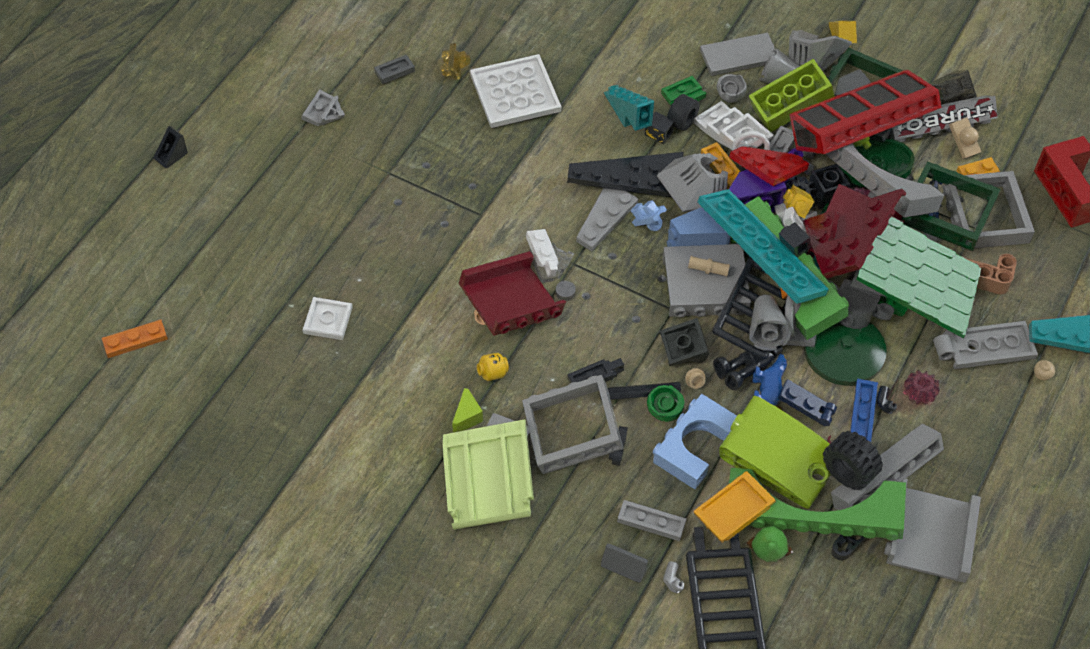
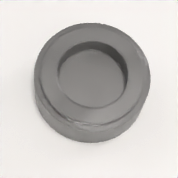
M570 281L559 282L556 286L557 298L560 300L564 299L565 301L573 299L576 290L575 285Z

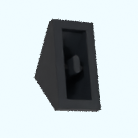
M168 126L153 159L164 168H169L188 154L184 136L172 126Z

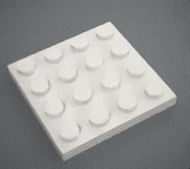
M539 54L470 70L471 79L491 128L561 112V104Z

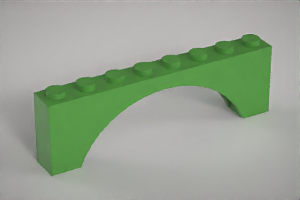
M760 197L746 203L745 206L779 239V233L784 227L779 216L771 212L769 204L766 201L763 202ZM730 236V242H731V243H737V242ZM804 253L798 259L829 289L825 296L802 302L795 314L796 327L806 340H809L848 317L849 303L845 297H840L836 286L832 282L829 283L826 277L822 275L821 270L815 266L813 258Z
M731 468L729 484L746 471L759 484L760 482L752 469ZM883 481L881 486L861 503L846 509L829 512H815L795 508L772 496L776 502L771 505L769 510L749 524V526L755 528L774 526L780 530L793 529L799 532L815 531L821 534L837 533L843 536L859 535L865 538L903 539L906 482Z

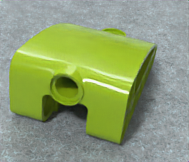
M753 396L743 413H739L730 428L731 431L719 447V456L735 468L752 469L759 482L801 507L810 509L831 476L823 461L824 449L830 444L776 406L758 396ZM819 474L823 479L817 481L812 476Z

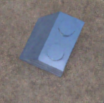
M702 207L670 220L668 247L729 245L730 236Z

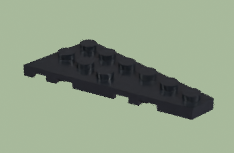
M684 152L569 163L567 183L672 198L657 175L673 160L683 157Z

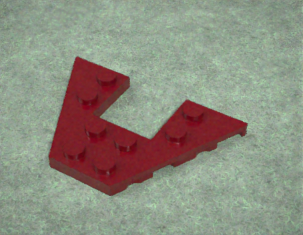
M902 188L868 199L862 232L835 240L840 215L836 210L803 220L823 276L828 279L861 269L866 257L874 248L872 243L875 238L882 235L889 223V219L895 214L894 208L902 196H906V192Z

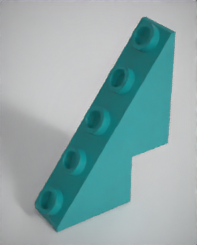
M619 85L610 86L608 91L604 92L624 127L632 125L633 129L637 131L652 126L654 101L652 99L619 87Z

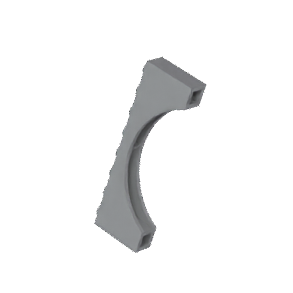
M840 119L826 120L813 126L820 129L838 122ZM811 133L813 145L817 147L816 137L813 133ZM853 143L825 154L877 196L902 188L906 192V196H902L899 199L894 210L903 217L938 212L944 194L932 185L910 181L884 171L865 159L856 150Z

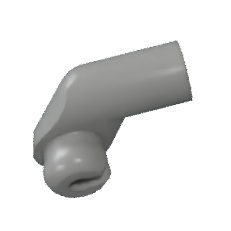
M670 561L667 564L663 581L671 592L679 593L684 589V582H680V579L676 577L678 564Z

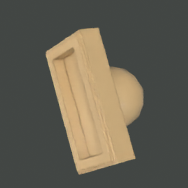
M968 117L949 124L963 159L981 152L977 142L979 134L975 128L971 127Z

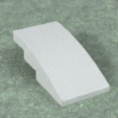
M722 101L694 118L695 125L731 150L734 140L744 132L757 131L764 134L768 140L773 138V134L749 113L743 115L737 108L730 109Z

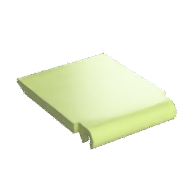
M525 419L443 435L448 513L454 520V523L451 524L454 530L531 516L530 500H534Z

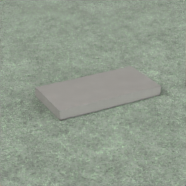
M768 33L700 46V52L711 76L764 66L769 56L775 54L772 52L774 45Z

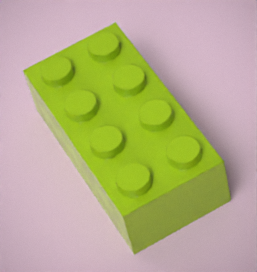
M812 59L750 94L749 99L766 129L772 132L791 121L790 113L834 97L832 84L816 61Z

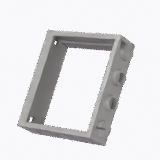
M1014 171L965 175L994 187H1003L1017 228L982 232L975 248L1030 243L1035 231ZM951 184L942 185V194H944L947 201L946 207L952 216L951 223L970 231L957 192L959 189Z
M602 375L591 376L587 380L573 382L568 386L551 389L546 393L532 395L528 399L522 400L527 423L531 429L530 436L537 466L542 474L624 449L607 384ZM600 391L611 434L543 456L533 411Z

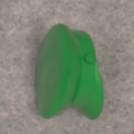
M671 385L658 386L649 393L647 407L651 415L656 419L669 422L676 420L683 412L684 398Z

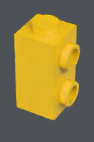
M793 185L791 189L788 188L783 196L786 208L793 207L798 216L805 219L814 203L811 195Z

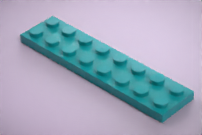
M729 189L699 196L697 203L796 304L827 294L829 289Z

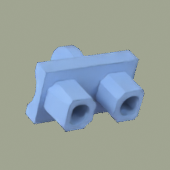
M653 200L648 201L644 206L642 203H638L631 209L632 214L635 216L632 223L634 226L646 224L651 231H658L662 227V219L659 215L666 212L667 209L664 205L657 207Z

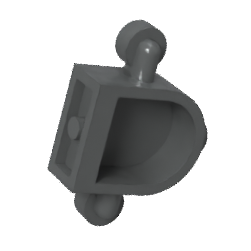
M846 278L840 288L832 282L836 286L840 297H845L849 303L848 317L839 321L840 324L849 328L860 329L868 326L872 317L881 320H890L892 318L894 308L886 303L878 304L882 295L852 287V281Z

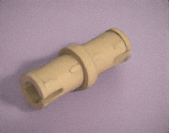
M690 256L688 264L689 269L692 268L705 271V274L714 273L725 277L728 275L730 264L712 261L711 258L706 260Z

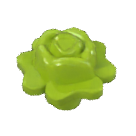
M870 137L854 142V147L863 146L867 150L871 147Z

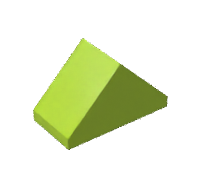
M464 388L452 423L453 433L465 431L483 422V411L469 389Z

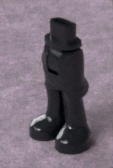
M780 345L776 346L777 349L771 350L766 360H762L747 351L739 354L738 357L731 361L720 356L713 361L714 370L719 379L725 378V385L729 389L738 390L743 385V381L755 372L756 367H759L760 370L767 367L777 359L778 354L782 353L783 349ZM742 365L745 366V368L741 369L740 371H735Z

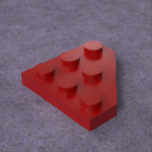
M741 146L731 151L729 155L731 160L772 186L806 171L809 163L799 155Z

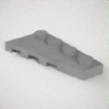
M603 188L582 226L576 242L593 251L626 217L631 209L638 204V198L627 191Z

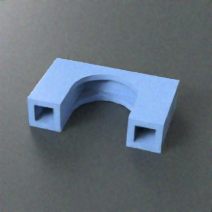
M701 394L697 400L693 399L686 414L682 413L679 416L674 429L670 428L667 431L662 444L659 442L653 450V463L693 489H696L706 477L709 464L690 453L683 445L682 439L692 431L703 430L712 433L724 441L731 431V425L737 415Z

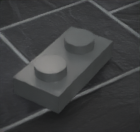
M404 55L374 67V72L381 83L384 84L415 72V66L409 57Z

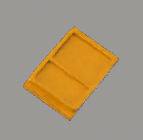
M746 471L693 512L723 543L769 510L776 500Z

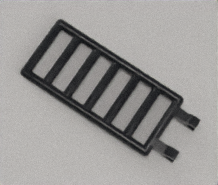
M749 256L712 332L756 357L766 360L771 350L758 349L722 329L726 322L749 334V325L729 315L733 308L752 318L753 309L736 301L739 294L754 302L759 297L756 293L743 287L746 280L782 299L781 289L750 274L753 267L764 273L765 271ZM783 299L785 300V303L783 307L779 306V308L785 317L786 299Z
M694 527L693 541L695 551H688L686 553L698 649H707V643L756 640L757 649H766L750 548H740L739 533L729 539L730 548L705 550L703 527ZM741 556L744 559L745 568L696 570V559ZM746 577L748 589L699 592L698 580ZM750 598V610L702 613L701 601ZM753 618L754 631L705 634L704 622Z

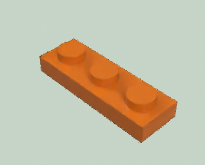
M162 320L102 338L108 358L168 340Z

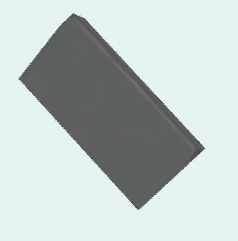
M608 543L601 561V567L638 583L642 581L648 565L647 559Z

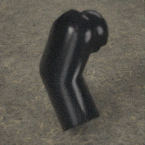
M880 386L876 403L884 413L892 414L896 411L897 405L893 401L888 400L889 387Z

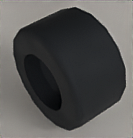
M685 94L679 95L672 103L667 114L668 118L674 120V127L681 131L687 130L698 115L699 102Z

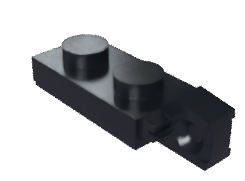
M621 358L612 362L603 359L569 373L567 379L570 383L587 380L591 376L602 375L605 382L617 377L618 373L624 371V363Z

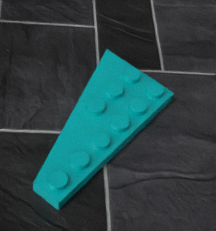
M1090 315L1031 321L1029 324V342L1090 353Z

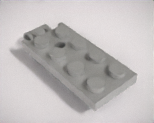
M1026 321L967 328L964 339L947 330L943 335H939L933 340L940 360L954 358V369L1036 359L1038 355L1034 343L1029 342V329ZM968 346H973L975 350H971Z

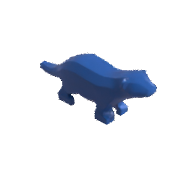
M780 354L774 364L766 370L761 371L759 367H756L753 373L752 383H761L760 394L759 391L755 390L754 396H758L774 406H777L781 401L777 398L782 389L781 378L787 368V360L783 354Z

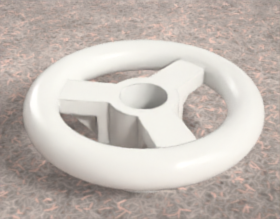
M748 131L740 134L734 140L732 151L741 146L757 148L761 143H764L765 150H770V142L764 134L757 131Z

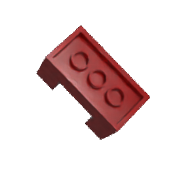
M1084 136L1044 147L1034 169L1036 176L1071 228L1090 222V185L1082 175L1090 158V143Z

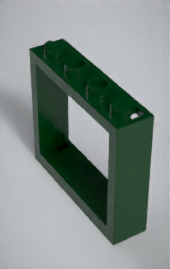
M848 47L846 52L839 56L838 64L833 65L830 76L826 77L833 86L846 64L855 66L880 78L888 77L903 70ZM895 94L883 98L880 105L895 100ZM857 108L841 115L846 117L848 114L856 115L866 110Z
M927 161L917 181L918 183L924 184L928 177L946 185L951 184L959 190L988 200L987 206L975 232L928 214L910 216L911 218L902 216L901 219L905 220L903 224L973 251L1001 189Z

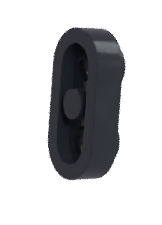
M619 426V433L624 448L628 427ZM624 449L609 453L608 460H612V465H621Z

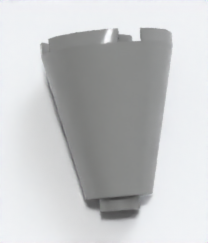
M774 47L772 52L775 54L769 56L761 75H764V78L761 77L759 81L770 84L800 67V65Z
M762 295L755 301L749 339L758 349L775 350L777 349L776 346L787 344L791 336V330L774 297Z

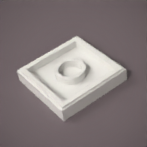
M313 297L303 327V334L343 340L353 308L352 303Z

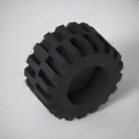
M842 432L823 452V461L830 474L839 483L852 490L864 489L882 471L883 462L878 454V450L864 436H860L856 432Z

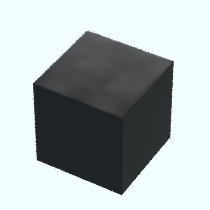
M838 164L811 171L809 181L813 183L809 188H816V191L810 194L815 196L814 201L819 210L823 209L827 203L830 204L839 184L847 188L850 187V183Z

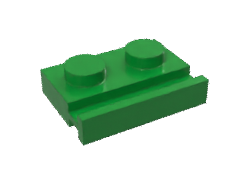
M693 76L661 89L662 96L670 106L681 94H685L697 101L706 98V92H703L702 87Z

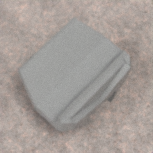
M793 30L789 37V58L798 65H803L814 59L820 69L824 71L852 42L837 36L820 39L819 36L803 30Z
M710 153L692 154L677 158L657 175L682 212H689L700 208L701 206L697 203L699 196L727 190L728 172L722 171L721 174L712 172L709 164L718 158Z

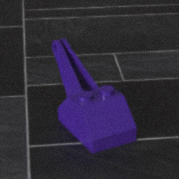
M796 148L788 152L803 158V151L796 150ZM749 170L739 172L729 190L744 205L760 197L763 202L766 201L769 204L771 212L776 213L774 206L783 204V196L786 193V184L789 179L772 186Z

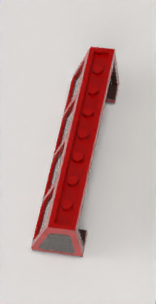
M903 70L792 112L789 115L796 150L826 154L942 107L937 88L911 71Z

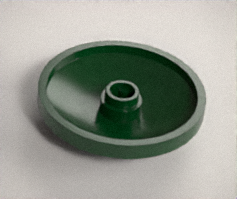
M869 139L871 147L867 150L863 146L855 147L869 162L898 177L906 179L914 170V153L907 145L899 141L886 139L884 142ZM840 167L848 182L858 186L865 187L862 183H860L857 179H855L852 175H850L847 171Z
M838 322L817 334L815 346H804V353L812 370L821 378L837 385L856 386L857 379L870 381L878 375L884 365L887 349L882 334L872 323H869L864 328L855 329L846 327Z

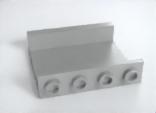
M739 244L664 247L662 259L663 265L666 266L670 301L669 317L720 315L745 266L743 249ZM690 256L706 260L711 258L715 262L730 264L727 277L714 273L705 274V271L689 269ZM746 280L743 287L749 290L748 281ZM739 294L736 301L750 308V299ZM733 308L730 314L743 315V313Z
M903 478L902 482H906L907 487L908 479ZM906 488L903 539L890 540V542L886 543L884 554L888 555L886 563L965 583L971 572L981 497L972 495L967 503Z

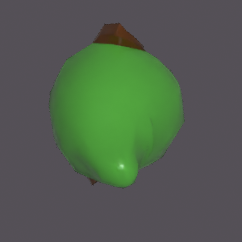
M774 526L762 528L756 536L746 542L747 546L754 550L757 557L766 562H777L784 556L794 553L788 545L783 531Z

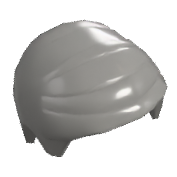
M725 74L717 81L718 94L728 103L739 102L746 94L747 85L741 75Z

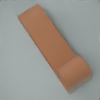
M1002 254L996 266L967 259L976 263L981 268L977 289L1001 295L1008 291L1017 264V260L1013 255Z

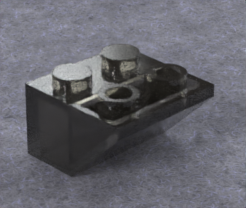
M955 70L929 83L939 90L941 105L977 97L969 70Z

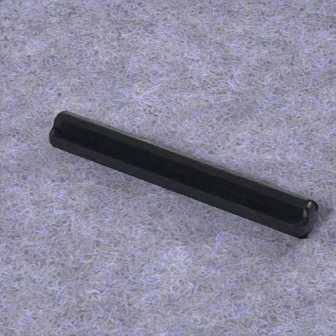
M680 382L610 387L608 392L610 400L648 397L654 388L663 385H671L681 393Z

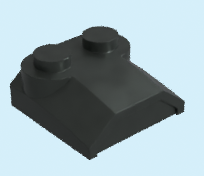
M698 318L659 331L667 353L669 366L690 361L700 363L708 358L709 350Z

